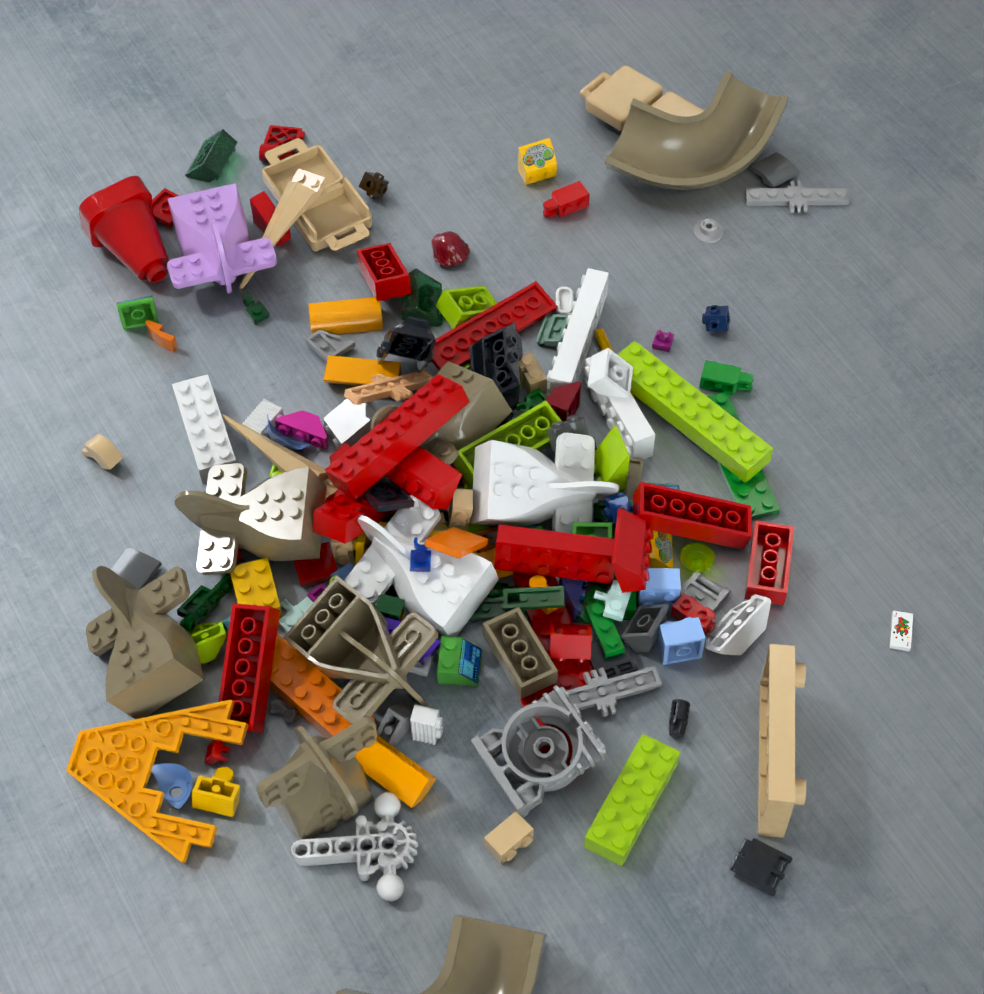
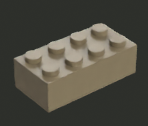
M519 607L483 623V637L520 699L557 683L558 670Z

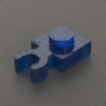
M417 537L414 538L415 550H411L410 571L430 572L431 550H427L428 548L424 546L425 543L422 545L418 544Z

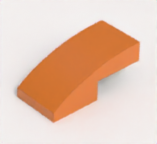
M146 320L145 324L150 337L163 348L175 352L177 349L175 336L165 333L163 325Z

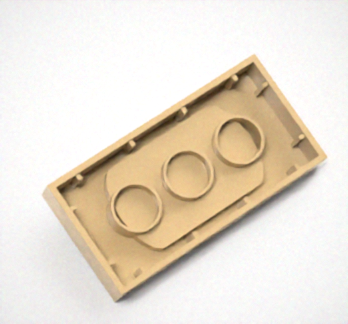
M769 645L760 681L758 836L784 838L794 805H804L806 799V779L795 778V688H804L806 664L795 662V646Z

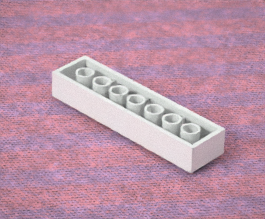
M588 268L586 275H582L580 284L582 287L577 289V301H573L572 315H568L566 325L568 327L563 329V341L558 343V355L554 356L552 361L553 370L548 372L547 392H549V396L553 389L579 381L607 298L608 272Z

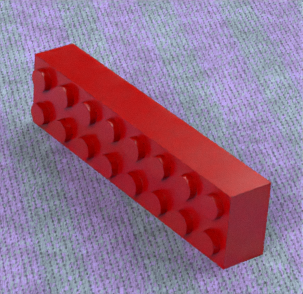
M440 374L433 377L431 381L420 388L408 400L404 401L400 407L391 412L387 418L377 424L369 433L360 438L356 444L347 449L344 454L325 469L333 486L355 500L470 403L462 385Z

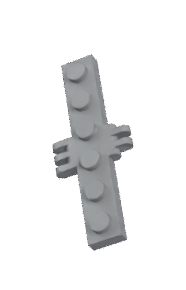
M790 181V186H787V188L745 189L746 206L789 205L790 213H794V208H796L797 213H801V208H803V213H807V205H849L848 188H805V186H801V181H797L796 186H794V181Z
M655 666L610 679L607 678L602 667L598 669L600 676H598L596 670H591V679L589 673L584 672L583 677L586 685L566 692L569 695L571 705L575 703L579 710L595 706L596 710H601L603 717L608 716L607 708L611 715L616 714L615 705H617V699L659 688L662 683Z

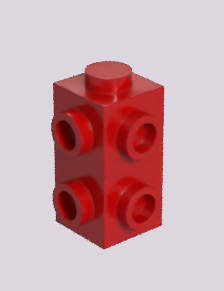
M683 593L672 605L670 616L677 621L688 617H699L704 635L712 633L715 629L716 614L712 609L701 605L694 597Z

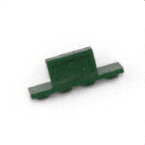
M226 574L212 589L201 585L177 609L178 616L183 618L180 621V625L188 632L193 631L196 625L206 618L210 610L217 606L226 594L230 593L233 588L231 574Z

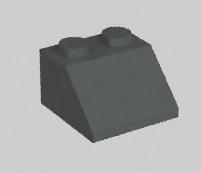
M667 604L639 606L621 637L635 653L650 652L653 648L654 642L658 637L659 625L667 621L669 606Z

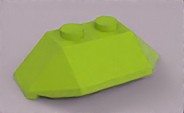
M223 622L202 623L189 632L196 644L200 664H205L215 659L227 637Z

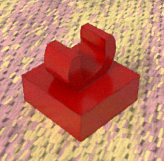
M213 739L207 745L204 764L210 766L216 762L224 764L228 761V758L223 757L221 752L227 753L230 748L222 746L223 741Z

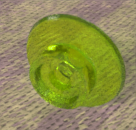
M692 543L686 545L681 550L680 561L690 571L704 572L713 566L715 555L708 546L701 543Z

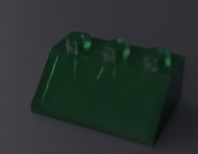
M224 129L204 140L185 176L208 183L215 179L218 180L223 175V168L229 164V157L236 151L235 146L238 142Z
M415 268L409 272L411 294L401 297V319L405 321L411 316L428 320L430 327H440L442 325V314L436 307V304L442 294V284Z

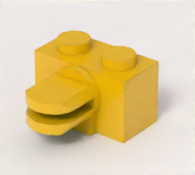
M220 767L212 778L198 776L192 791V808L233 817L240 801V785L233 784L234 772L228 767Z

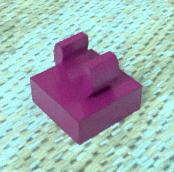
M660 329L657 330L652 348L670 352L674 334L662 332Z

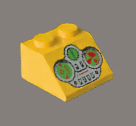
M550 138L518 147V172L526 185L557 176V161Z
M653 531L654 538L651 539L652 553H649L651 566L648 568H673L672 535Z

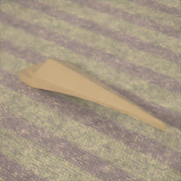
M298 168L292 181L288 182L262 238H269L274 247L301 214L320 196L328 180L325 177ZM255 271L245 273L239 286L241 289L246 286Z
M222 414V419L249 440L283 473L297 468L310 467L327 486L325 503L334 498L338 489L333 486L325 472V468Z

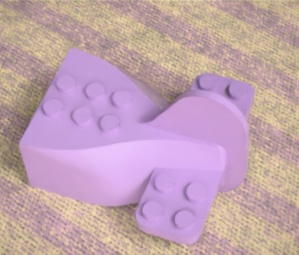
M236 183L168 198L175 233L183 256L171 259L167 263L174 288L181 289L215 281L220 285H225L227 294L232 293L231 283L235 282L237 276L271 268L277 264L276 254L269 238L250 241L247 222Z

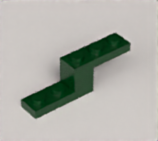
M564 586L503 589V597L485 598L469 621L491 620L517 607L520 608L525 618L526 610L565 608Z

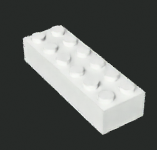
M591 357L586 358L585 367L583 368V384L591 392L593 402L598 404L600 414L605 416L609 429L611 430L614 426L618 427L630 457L640 459L652 457L655 433L631 393L630 397L623 398L600 395L588 386Z
M208 374L172 384L202 483L208 481V473L211 467L236 463Z

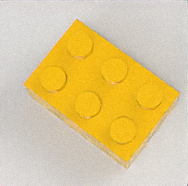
M268 558L236 565L230 574L238 604L270 606L279 609V619H281L283 616Z

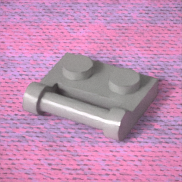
M697 569L681 588L680 596L683 593L692 596L701 605L715 612L721 603L728 598L731 590L716 584ZM699 581L700 583H702L703 585L707 586L708 588H710L711 590H713L714 592H716V593L719 594V595H718V596L715 595L714 593H712L711 591H709V590L706 589L705 587L701 586V585L698 584L697 582Z

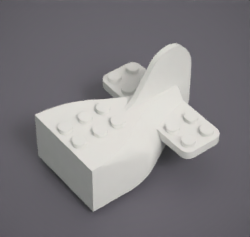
M560 434L556 440L555 464L544 454L533 448L490 440L475 447L471 524L527 527L552 518V531L572 534L573 522L592 523L593 499L619 492V485L610 482L593 481L595 441L589 435Z
M413 495L410 497L414 500V507L398 509L385 528L370 518L361 515L357 521L368 539L372 542V545L344 581L362 594L372 605L379 601L381 594H385L393 584L399 598L405 600V607L410 613H416L433 625L440 635L457 637L499 580L492 563L473 552L458 559L424 546L426 538L440 521L441 514L438 509H432Z

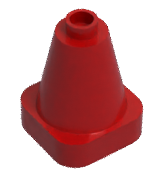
M130 176L88 196L80 204L81 228L94 247L105 246L140 280H149L150 283H156L167 276L168 270L166 268L169 258L153 217L152 195L139 176Z

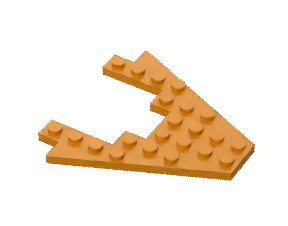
M226 700L81 730L78 733L66 771L180 862L186 864L191 844L212 848L218 827L159 813L165 793L146 788L158 749L178 753L184 733L243 745L249 725L244 722L230 720L235 703L233 700Z

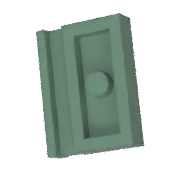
M546 314L536 339L537 345L558 346V343L563 341V329L568 327L566 325L568 315L553 314V316H549Z

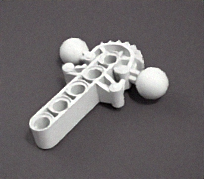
M385 792L380 794L374 802V811L381 818L377 825L374 822L367 821L366 817L361 815L356 818V835L298 840L292 845L291 851L296 864L299 866L357 862V871L361 881L369 880L370 875L380 869L383 872V876L378 880L377 893L383 900L392 902L398 900L404 892V883L396 875V869L403 867L407 870V862H414L412 856H417L415 848L418 847V841H416V833H412L411 826L406 827L404 820L399 824L394 822V818L400 811L401 803L393 793ZM376 830L378 834H370V831ZM389 843L394 845L390 849L384 848V846ZM364 846H372L370 850H362ZM344 847L351 848L348 852H341ZM322 849H329L325 854L319 853ZM302 850L307 851L303 856L297 855ZM378 861V864L373 866L372 862Z

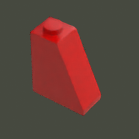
M265 191L250 198L253 222L263 233L276 209ZM290 228L277 242L276 246L291 239Z

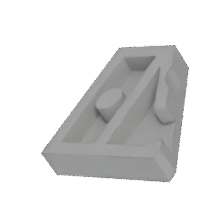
M320 329L305 339L306 344L326 363L328 355L342 356L355 347L354 340L345 341L340 339L338 335L329 334Z

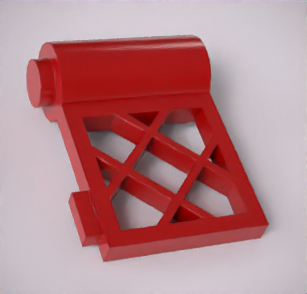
M270 125L264 143L259 148V160L269 162L265 157L267 151L295 139L303 140L305 131H302V128ZM282 137H286V138H287V139H284V140H282V141L279 140V139L282 138ZM294 149L278 156V159L283 160L297 154L298 151Z

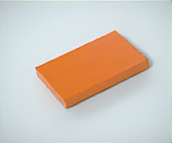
M452 527L427 538L424 546L460 559L487 546L488 539Z

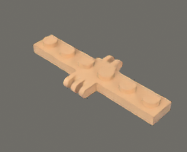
M424 370L421 373L417 371L393 378L378 374L372 376L371 380L373 383L345 389L344 397L355 405L387 397L401 401L413 396L411 391L425 386L431 381L433 376Z

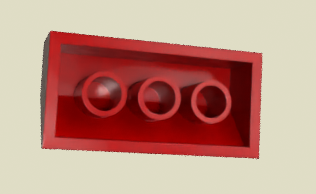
M419 445L384 476L432 509H448L462 473Z
M618 509L611 563L622 593L646 590V583L649 581L648 567L651 566L649 553H652L651 539L654 538L653 530L649 528L645 519L624 509Z

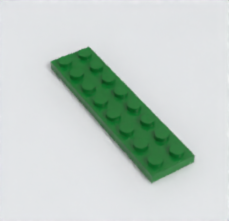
M727 391L707 396L740 422ZM716 460L734 502L751 505L752 520L780 513L779 505L762 469L745 483Z

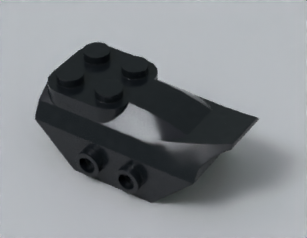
M409 316L399 326L389 330L384 336L381 347L378 346L376 357L378 364H381L387 355L391 354L416 360L419 373L424 368H427L428 363L432 362L433 348L436 342L428 320Z
M515 322L479 339L470 346L471 371L492 379L510 407L519 403V361L523 355L522 338L517 332Z

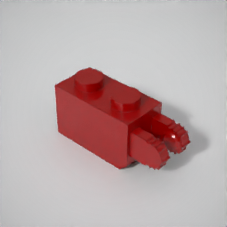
M580 180L552 192L551 199L543 203V216L549 218L558 215L560 218L589 206L590 193Z

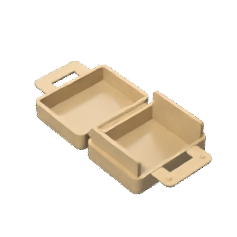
M627 65L622 66L613 75L602 72L580 91V96L586 99V111L619 131H622L633 98L676 116H695L705 111L672 91H668L663 95L662 85Z
M295 139L265 153V157L271 165L262 169L263 181L278 203L288 182L292 181L298 168L325 177L328 180L320 196L293 223L313 251H320L326 247H330L333 251H338L369 236L370 232L368 229L372 226V215L368 206L347 177L343 178L342 173L322 146L315 145L308 148L302 139ZM294 149L299 151V153L283 160L278 159V156Z

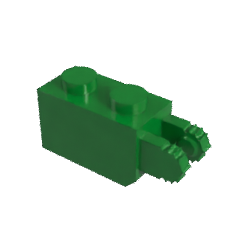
M705 360L699 388L715 392L727 391L729 395H733L737 390L750 391L753 388L752 382H754L752 374L741 372L742 368Z

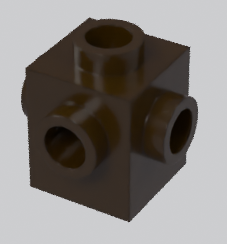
M365 171L358 187L366 191V195L369 197H383L387 192L389 181L385 180V176L378 172Z

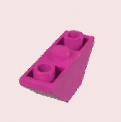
M301 410L278 417L275 420L277 430L282 435L294 437L298 441L307 442L316 448L328 449L327 435L319 416Z

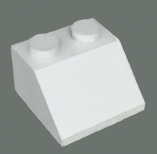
M607 348L591 357L588 386L600 395L628 398L630 397L633 366Z

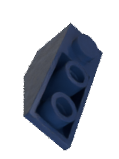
M559 578V586H564L565 606L572 621L576 622L577 614L581 615L583 603H580V600L585 598L586 589L583 586H587L588 581Z

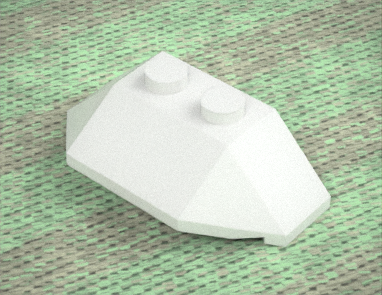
M755 594L750 597V600L744 601L732 608L716 624L713 632L706 635V649L719 654L741 656L765 631L771 605L770 598Z

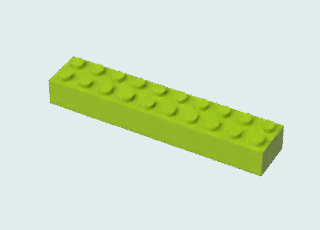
M634 341L617 354L633 366L630 392L746 483L771 461L772 446L639 343Z

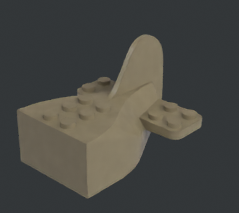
M448 361L437 375L440 374L461 384L470 403L420 444V446L450 465L458 457V450L493 431L512 410L492 379ZM387 405L380 408L373 416L371 430L387 418L391 412H394L398 406Z
M241 463L215 465L211 467L208 473L206 493L190 490L180 492L175 497L177 509L192 523L201 528L196 568L203 575L231 573L236 567L238 547L260 558H268L271 561L320 558L322 535L313 532V512L325 504L327 486L310 467L297 468L270 477L257 484L245 494L247 469Z
M105 566L95 568L92 572L93 581L98 591L112 608L88 623L86 627L88 648L96 656H100L113 648L106 674V701L134 719L144 718L204 680L194 639L185 628L167 614L188 599L190 588L187 575L183 569L176 566L138 590L110 568Z
M337 576L283 637L326 676L333 679H351L333 701L334 710L351 724L365 716H371L394 688L401 689L420 706H428V703L408 684L406 674L436 641L438 631L416 613L407 615L389 635L385 617L362 594Z
M370 716L363 717L333 737H311L302 726L295 728L300 746L283 768L268 776L257 785L258 795L263 805L277 809L297 840L315 839L324 832L332 831L338 823L343 820H349L360 809L374 801L364 770L355 757L357 752L363 748L371 747L376 742V724Z

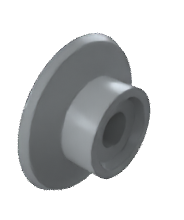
M711 218L699 221L693 227V235L703 243H715L724 234L722 226Z

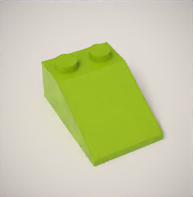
M485 286L443 290L436 307L451 328L454 329L497 304V301Z
M617 426L610 430L595 451L594 473L597 475V481L615 483L619 485V491L627 488L630 456Z

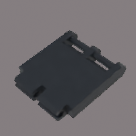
M621 637L625 653L605 658L598 640L591 641V659L589 661L593 670L597 671L598 676H600L598 669L602 667L608 679L638 671V667L625 641Z
M745 838L729 869L735 872L734 877L771 896H775V889L779 881L783 880L785 876L784 871L793 858L755 838L752 841ZM782 861H784V863H783V865H782V867H781V869H780V871H779L778 869H779V867H780V864H781ZM776 877L772 887H770L773 878Z

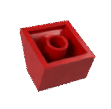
M550 623V658H554L555 661L574 659L577 662H585L586 659H591V625Z

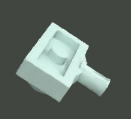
M614 580L607 594L596 590L594 599L605 601L604 617L622 622L631 592L622 593L618 581Z
M306 597L299 604L293 606L287 599H284L280 605L287 613L279 619L278 625L287 633L313 602Z

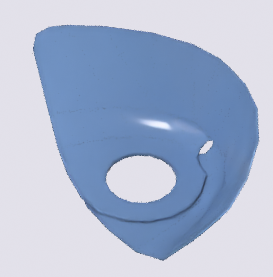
M268 418V433L271 440L290 450H301L311 445L285 437L274 428Z
M174 763L153 765L152 773L161 792L165 793L164 798L173 807L180 809L187 801L192 790L193 778L191 773L184 766ZM174 787H180L183 793L177 798H172L169 795L170 790Z

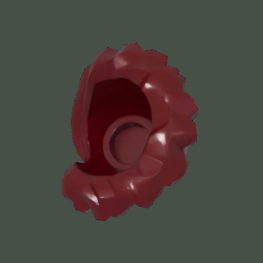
M447 231L437 234L431 240L433 257L440 266H455L463 263L468 258L467 255L470 253L468 243H465L454 232Z

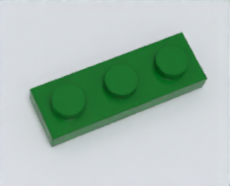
M605 601L586 605L585 611L605 658L625 653L624 645L613 620L603 616Z

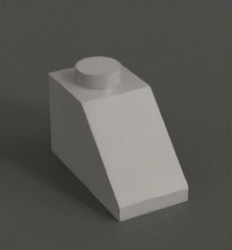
M401 703L388 707L377 730V734L395 747L410 728L412 711Z

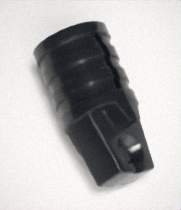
M675 699L671 704L669 735L672 738L684 737L688 724L690 703L686 700Z

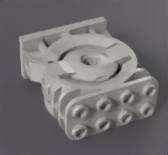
M557 685L554 686L552 692L549 694L544 693L543 698L540 700H534L532 704L518 710L509 719L504 730L493 728L481 737L477 735L471 739L476 751L522 818L529 814L528 811L542 803L544 792L555 791L569 785L579 774L583 775L585 770L595 767V763L606 759L605 754L607 752L604 744L599 738H594L595 735L592 732V727L587 720L582 721L583 718L580 715V710L575 703L570 704L569 695L563 686L560 688ZM537 718H540L543 724L557 726L567 733L573 747L571 764L569 766L566 764L569 757V745L566 737L554 727L540 726L536 721ZM519 729L525 737L522 742L521 753L526 765L536 773L551 774L552 777L535 776L522 766L519 759V745L521 742V738L517 734ZM547 745L551 747L548 753H540L542 746ZM501 753H503L507 762L503 767L498 766L494 760ZM513 776L523 784L516 790L509 783V779Z

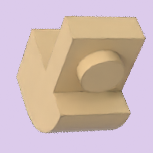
M97 434L86 442L85 447L81 450L85 457H93L102 469L111 470L124 458L115 445L101 434Z

